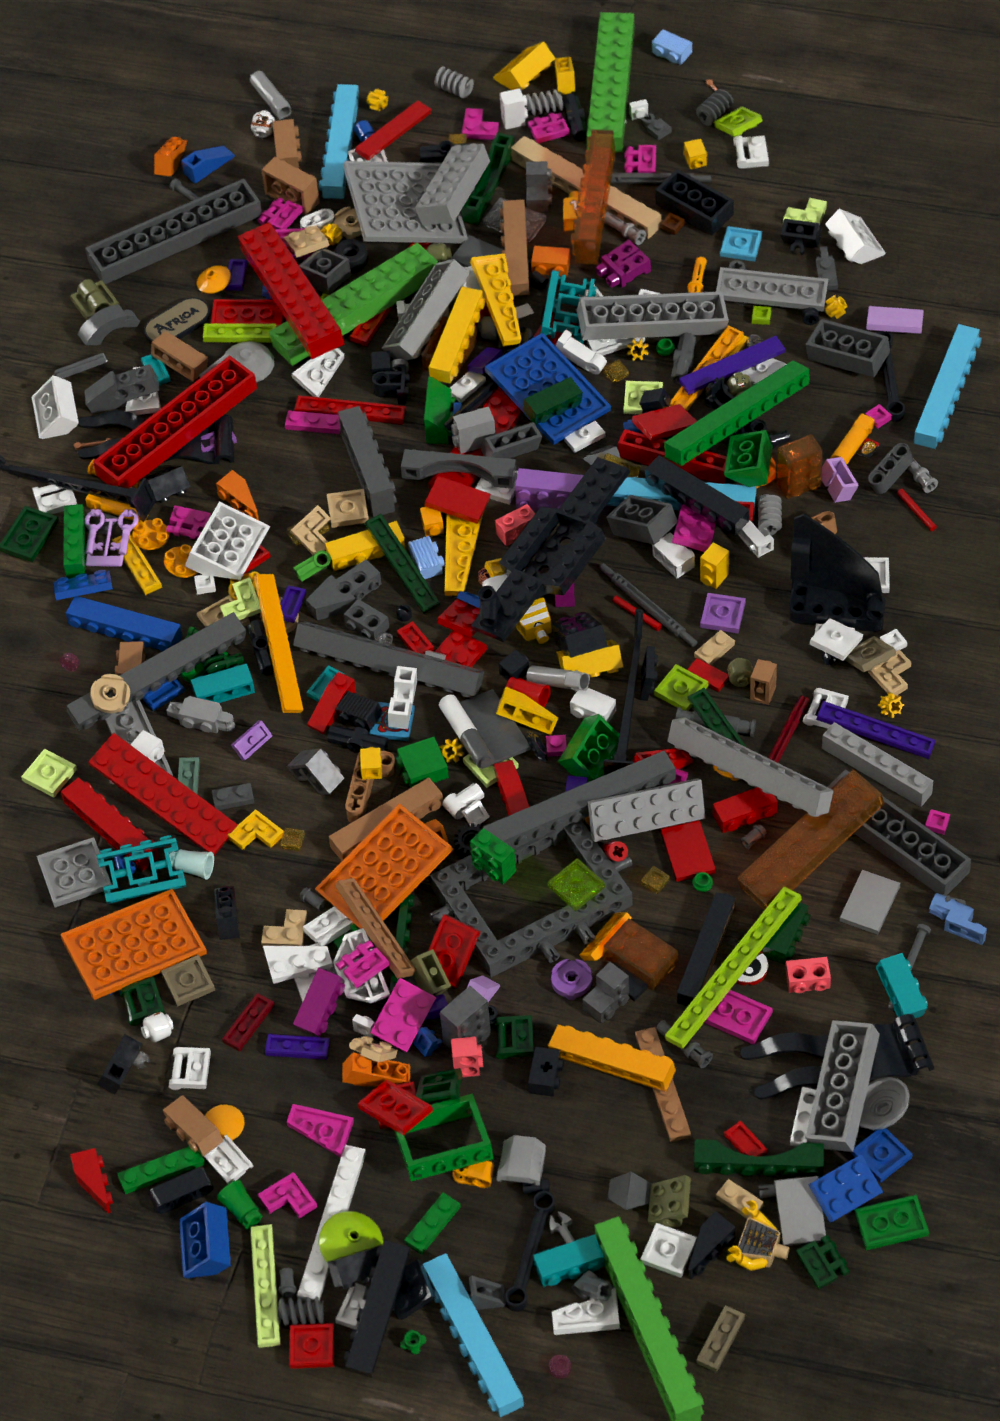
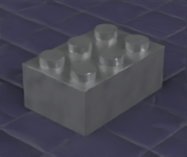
M471 986L440 1011L443 1043L451 1050V1039L476 1037L478 1044L480 1041L486 1040L491 1033L488 1001Z

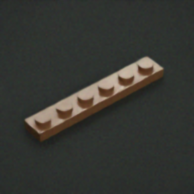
M354 878L339 880L335 887L374 945L389 961V967L396 978L413 976L416 969Z
M655 1027L635 1032L640 1050L644 1049L654 1055L665 1056ZM672 1078L666 1092L653 1088L670 1142L691 1138V1132Z

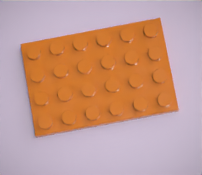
M399 803L315 890L352 921L355 926L362 929L363 927L335 887L339 880L354 878L384 921L454 849Z
M173 889L61 933V939L93 1000L118 991L134 982L161 973V970L187 959L207 954L203 942Z

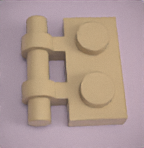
M369 1036L355 1038L349 1044V1047L360 1052L361 1056L376 1062L394 1059L398 1050L391 1048L392 1045L387 1042L374 1043V1039Z

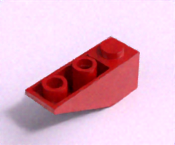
M95 1148L70 1154L77 1182L107 1213H111L109 1204H113L111 1192H106L105 1186H108L109 1183L106 1173L102 1174L101 1168L104 1167L102 1155L97 1156Z

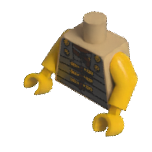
M747 1201L746 1204L750 1206V1209L744 1207L742 1212L745 1215L751 1214V1218L748 1217L739 1245L728 1249L732 1254L727 1256V1260L729 1262L736 1260V1263L749 1271L771 1267L774 1256L786 1260L790 1247L779 1244L780 1232L757 1210L758 1205L755 1201Z

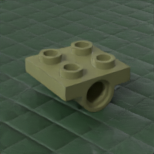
M91 279L84 280L79 284L78 292L70 295L72 302L86 320L106 307L119 305V302L102 280L96 283Z
M684 1175L651 1184L648 1223L655 1226L658 1223L671 1228L682 1225L683 1218L688 1217L691 1178Z

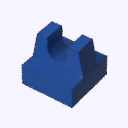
M426 1026L419 1029L413 1041V1044L425 1057L430 1056L442 1043L440 1038L437 1039L434 1036L435 1032L429 1030Z

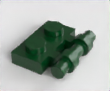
M828 1235L820 1239L823 1243L822 1247H819L816 1241H813L796 1250L798 1258L818 1290L837 1280L838 1277L834 1271L839 1270L842 1276L850 1273L846 1266L848 1263L845 1258H841L836 1249L837 1245L834 1241L830 1240ZM829 1253L834 1262L829 1264L824 1256L825 1254Z

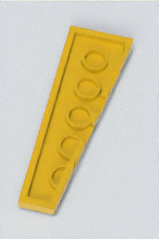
M505 253L471 257L470 264L479 287L483 291V297L502 345L520 344L521 334L518 319L516 318V308L513 304L514 297L513 293H511V282L508 278Z
M447 514L445 596H458L459 592L466 590L482 516L478 524Z

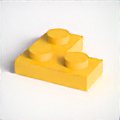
M255 809L232 833L228 834V839L242 850L256 837L272 848L285 834L281 828Z

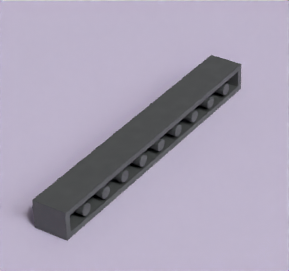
M234 612L121 674L120 677L123 678V681L130 688L128 703L133 700L138 701L142 699L149 691L154 692L167 681H174L181 673L190 672L197 664H203L213 655L224 653L229 646L240 644L246 636V629ZM113 690L105 693L109 698L116 695L113 693ZM91 692L67 705V713L79 731L89 729L94 725V722L100 719L104 720L111 715V713H104L94 707L91 700Z
M306 621L300 622L297 625L293 646L299 647L300 651H315L318 656L328 657L329 655L335 657V660L339 662H346L347 660L353 662L352 665L357 667H364L365 665L371 667L370 670L375 672H389L388 675L393 677L396 675L397 666L417 668V682H425L426 686H440L447 692L458 691L461 692L462 696L469 698L480 693L484 675L483 670Z
M664 750L488 824L483 828L512 848L523 846L533 839L542 838L552 831L560 830L566 825L577 823L583 818L588 817L587 801L671 783L676 779V768Z

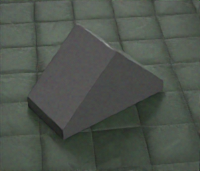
M475 1276L469 1277L471 1299L476 1310L506 1306L504 1285Z

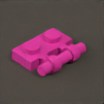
M550 113L546 117H535L533 120L527 121L537 144L570 135V130L565 119H562L561 113Z
M639 145L638 150H633L631 146L626 148L624 154L626 160L624 171L626 173H633L634 170H638V173H656V145Z
M279 197L270 204V208L267 211L264 210L258 223L263 225L265 222H270L274 229H287L303 212L302 206L289 200L283 204L284 200Z
M174 505L170 518L171 525L167 526L166 532L173 533L174 536L183 535L196 540L201 534L200 531H203L211 517V513Z
M370 940L364 944L360 943L349 955L345 954L336 963L339 970L346 966L348 967L343 973L356 989L389 966V961L377 947L370 952L368 951L374 947ZM362 956V958H360L358 961L354 962V960H356L358 957Z

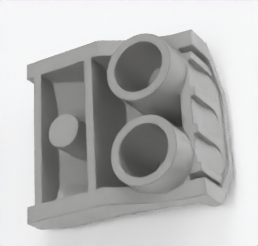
M514 1135L504 1140L497 1181L505 1180L540 1185L546 1145L536 1137Z

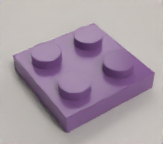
M707 593L700 628L739 634L746 598Z

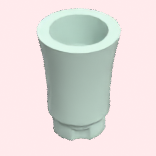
M180 849L169 854L172 868L176 871L183 870L185 873L196 875L206 880L211 876L214 867L213 852Z

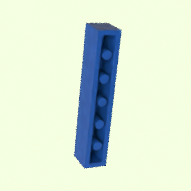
M79 596L73 598L66 611L68 624L75 628L80 627L90 632L105 634L108 637L120 638L126 642H143L144 647L156 648L162 652L179 643L183 636L180 624Z

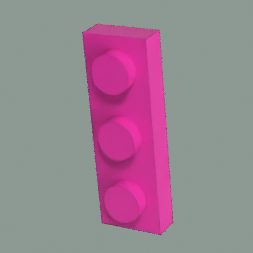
M288 411L285 429L340 434L339 416Z

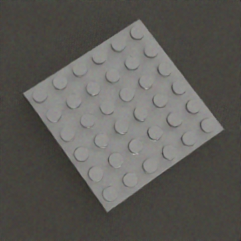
M344 161L343 167L364 242L463 243L468 240L461 213L458 214L454 223L422 225L415 209L442 163Z

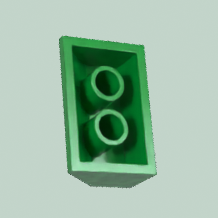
M428 377L424 415L426 444H449V437H452V432L444 427V423L453 416L452 408H454L456 399L452 397V389L433 377Z
M766 430L730 436L724 471L725 477L747 487L767 484L773 446Z
M600 714L585 717L558 762L571 775L587 777L588 782L600 778L604 775V759L613 760L617 753L620 735Z

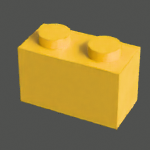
M713 542L700 557V581L706 586L717 589L729 575V550Z

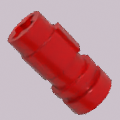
M611 840L604 843L601 847L608 859L612 861H623L628 855L627 846L620 841Z

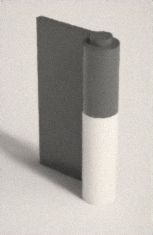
M493 689L461 702L454 695H446L439 702L441 711L479 768H487L531 750L528 741L513 720L496 714L500 699Z

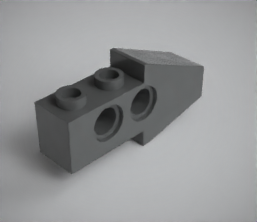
M148 364L117 375L111 371L84 391L86 405L91 413L124 408L127 401L160 390L158 376L151 365Z
M365 559L337 579L330 575L306 599L308 612L316 620L345 613L357 599H363L365 595L372 590H376L382 584L380 572Z

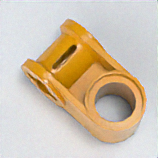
M485 1161L453 1170V1179L459 1184L488 1188L491 1186L494 1164L490 1161Z

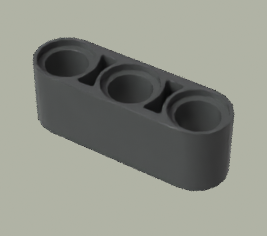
M899 443L895 445L869 474L868 480L874 493H885L911 465L913 456L907 444Z

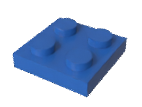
M886 1128L875 1131L851 1152L854 1157L862 1154L874 1177L880 1183L912 1159V1153Z

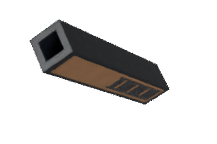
M715 893L678 988V1004L689 1006L708 981L735 910V897L729 894Z

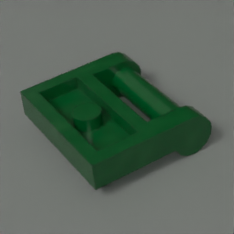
M154 977L134 982L119 990L120 996L123 997L130 1026L140 1024L144 1018L157 1012L165 1014ZM137 992L142 1012L136 1013L131 994Z
M532 1015L507 1016L495 1019L498 1037L496 1057L498 1059L534 1056ZM512 1026V1047H506L505 1027Z
M461 1069L421 1075L416 1097L425 1102L448 1098L452 1100L459 1099V1089L463 1077Z

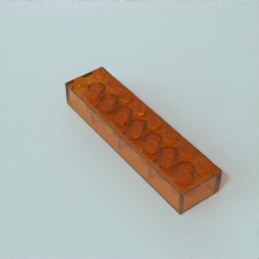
M592 129L591 137L588 136L587 141L589 150L585 152V161L587 163L583 164L584 178H581L580 183L582 192L579 191L578 202H580V205L576 206V216L578 217L574 219L573 223L575 233L571 235V244H574L572 255L576 257V263L598 264L616 155L613 130Z
M854 769L832 789L834 791L829 813L814 817L810 816L807 812L737 877L740 888L764 910L783 887L794 890L884 805L882 794Z

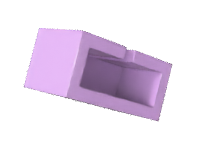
M842 457L826 459L818 473L825 487L829 486L827 490L834 502L851 500L859 486Z

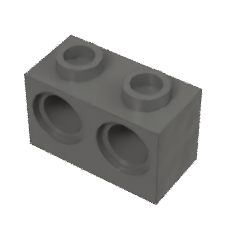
M359 599L344 613L345 626L349 630L359 633L364 638L378 641L389 629L388 616Z

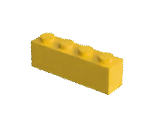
M397 521L388 523L405 549L404 536ZM368 530L325 543L326 552L331 557L330 564L333 571L359 564L365 559L369 561L385 556Z

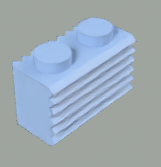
M662 29L660 34L652 41V52L657 56L667 58L672 63L681 65L692 53V42Z
M430 536L408 542L412 561L424 579L443 574L442 567L445 566L443 557L438 556L437 544L435 541H431Z

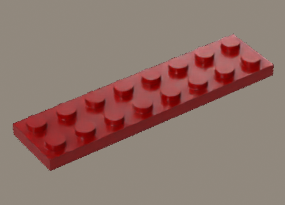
M114 732L88 762L91 767L205 852H213L214 856L228 840V834L232 833L238 826V824Z

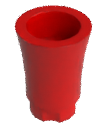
M511 677L506 685L510 689L525 694L544 708L548 703L551 692L549 685Z

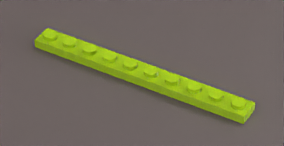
M786 887L781 889L666 1033V1041L682 1049L686 1046L802 900L800 894Z

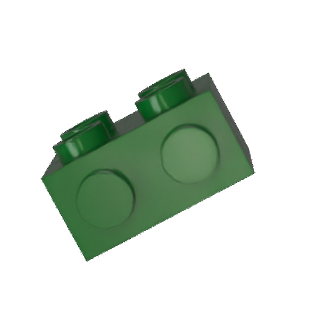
M435 737L397 749L398 757L395 758L396 764L399 769L402 768L403 780L405 784L409 783L410 788L427 778H430L433 783L449 778L448 766Z
M484 828L470 841L473 866L477 870L487 873L493 881H498L504 885L516 872L515 849Z

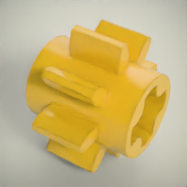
M375 89L374 92L371 91L368 94L367 104H370V109L380 111L381 108L384 109L387 106L388 96H385V91Z
M329 223L320 230L328 239L329 245L334 246L335 243L338 244L342 239L340 236L342 234L341 228L336 224Z
M833 295L825 301L827 305H825L824 309L829 317L835 316L838 319L846 313L844 309L847 308V304L842 297L836 298Z
M633 338L632 345L627 344V347L631 349L627 352V355L632 354L633 360L640 357L642 361L643 354H649L645 350L648 347V343L643 344V338L640 341H636ZM635 346H638L639 348H641V352H640V353H638L637 351H634V350H635Z
M888 692V696H881L880 704H878L882 709L881 714L888 715L891 718H894V714H901L902 706H904L900 701L901 696Z
M457 738L453 742L447 739L445 740L446 745L440 746L442 755L447 758V763L452 758L456 763L459 761L458 756L465 755L462 752L464 745L459 744Z

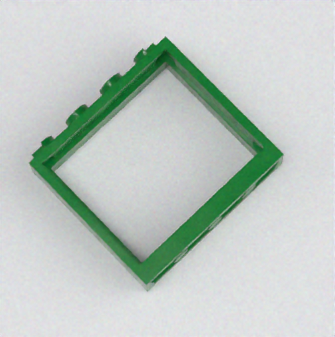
M473 1093L461 1096L459 1099H450L432 1104L433 1112L407 1133L473 1116L482 1142L413 1160L405 1136L394 1130L411 1182L494 1159L491 1142Z

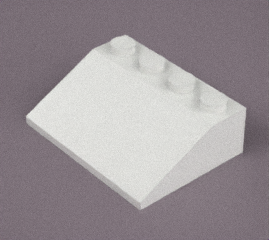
M219 501L190 551L185 566L202 575L241 580L270 526Z

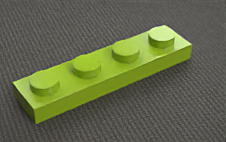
M204 324L203 342H272L269 331L277 326L276 324Z

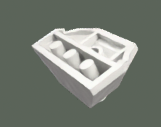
M362 928L344 935L343 942L338 949L333 964L337 975L345 980L344 993L346 998L373 1003L390 996L382 972L380 971L356 989L343 973L348 967L346 966L339 970L336 966V963L341 960L342 956L345 954L349 955L356 949V946L360 943L364 944L369 940L365 930ZM362 956L358 957L354 962L358 961Z

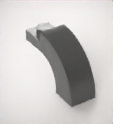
M113 305L92 315L82 325L78 336L86 346L101 345L103 339L111 331L122 327H138L140 321L132 310H123L120 305Z

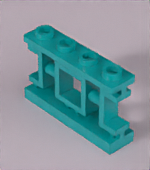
M552 270L541 333L543 332L546 337L551 335V338H555L556 331L564 333L567 329L574 335V339L583 344L582 335L578 333L579 326L570 324V322L579 324L578 315L560 311L561 303L578 306L580 297L575 296V294L584 296L585 289L588 290L587 297H595L597 286H594L595 279L591 278L590 282H587V279H583L582 285L565 282L566 275L562 274L561 277L559 276V271ZM557 284H560L559 291L567 292L568 294L559 293L558 299H555ZM552 312L555 313L554 319L563 321V323L554 321L553 328L550 327Z
M170 835L161 837L158 842L152 843V840L140 842V845L132 847V844L120 846V850L112 851V848L101 850L100 854L97 855L99 868L109 866L113 885L103 887L106 903L110 904L165 892L170 889L186 887L183 870L173 872L169 853L179 851L176 838H172ZM172 846L164 849L165 860L154 862L152 852L144 853L146 850ZM132 854V856L124 857L126 864L124 869L114 870L112 860L104 862V859ZM149 858L153 876L133 880L129 862ZM168 867L170 878L178 876L177 879L154 884L150 883L158 880L157 869ZM128 876L130 886H139L111 893V890L118 889L116 878Z

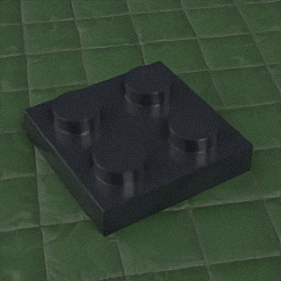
M647 646L641 667L640 700L648 701L650 693L653 694L654 682L657 681L655 666H657L658 655H655L654 646Z
M419 1259L405 1267L393 1307L397 1318L400 1320L405 1319L436 1298L424 1265Z

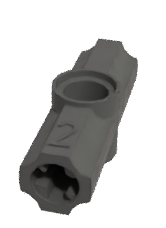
M685 333L680 336L678 348L674 352L671 381L678 385H681L679 382L680 378L688 375L689 369L693 365L696 337L691 333Z

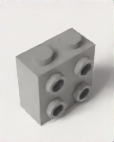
M489 407L453 416L454 424L451 425L454 436L452 440L454 447H458L461 454L482 448L484 439L495 435V422Z

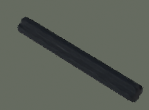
M492 381L453 416L474 411L499 386L495 381ZM453 416L444 423V427L448 431L452 430L451 425L454 424Z

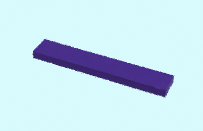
M774 336L680 378L679 382L687 394L690 395L708 387L710 382L715 383L714 379L716 377L720 379L723 376L726 379L734 373L742 372L785 353V347L777 336Z
M826 701L822 702L816 720L830 725L835 722L850 732L927 759L930 758L936 741Z

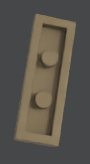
M726 1305L724 1306L696 1360V1364L717 1373L745 1319L744 1313Z

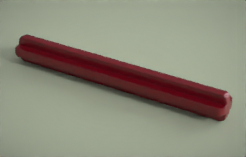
M799 696L768 756L769 759L777 763L779 762L809 704L808 697Z

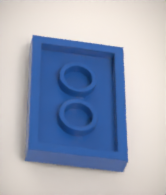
M98 570L91 575L78 574L75 578L70 579L62 577L53 582L56 600L113 589L110 571Z
M862 1154L809 1184L811 1191L830 1223L883 1192Z

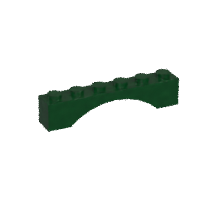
M497 132L488 155L490 162L461 209V216L464 222L479 225L511 159V147L514 145V136Z
M695 1139L694 1172L701 1174L721 1173L723 1175L733 1173L745 1176L763 1174L769 1177L774 1175H785L787 1177L823 1176L824 1143H801L794 1149L782 1154L758 1157L735 1152L717 1140Z

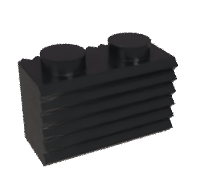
M347 691L335 708L338 718L342 722H351L356 727L372 730L377 721H379V718H381V715H383V711L377 701Z

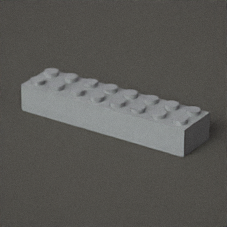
M722 292L580 297L577 307L582 340L681 336L685 333H691L692 335L722 334L729 322Z

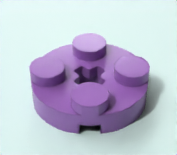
M569 959L562 960L552 970V987L559 995L566 997L568 1000H575L577 997L587 993L591 988V969L585 962L579 959H575V961H569ZM567 976H576L575 981H568Z

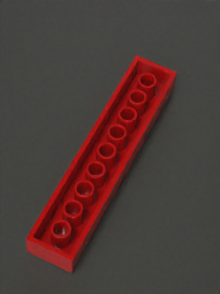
M268 222L239 235L238 240L243 254L311 359L345 345L340 327L272 224Z
M229 355L95 459L93 464L96 476L108 485L129 489L257 389L255 374Z

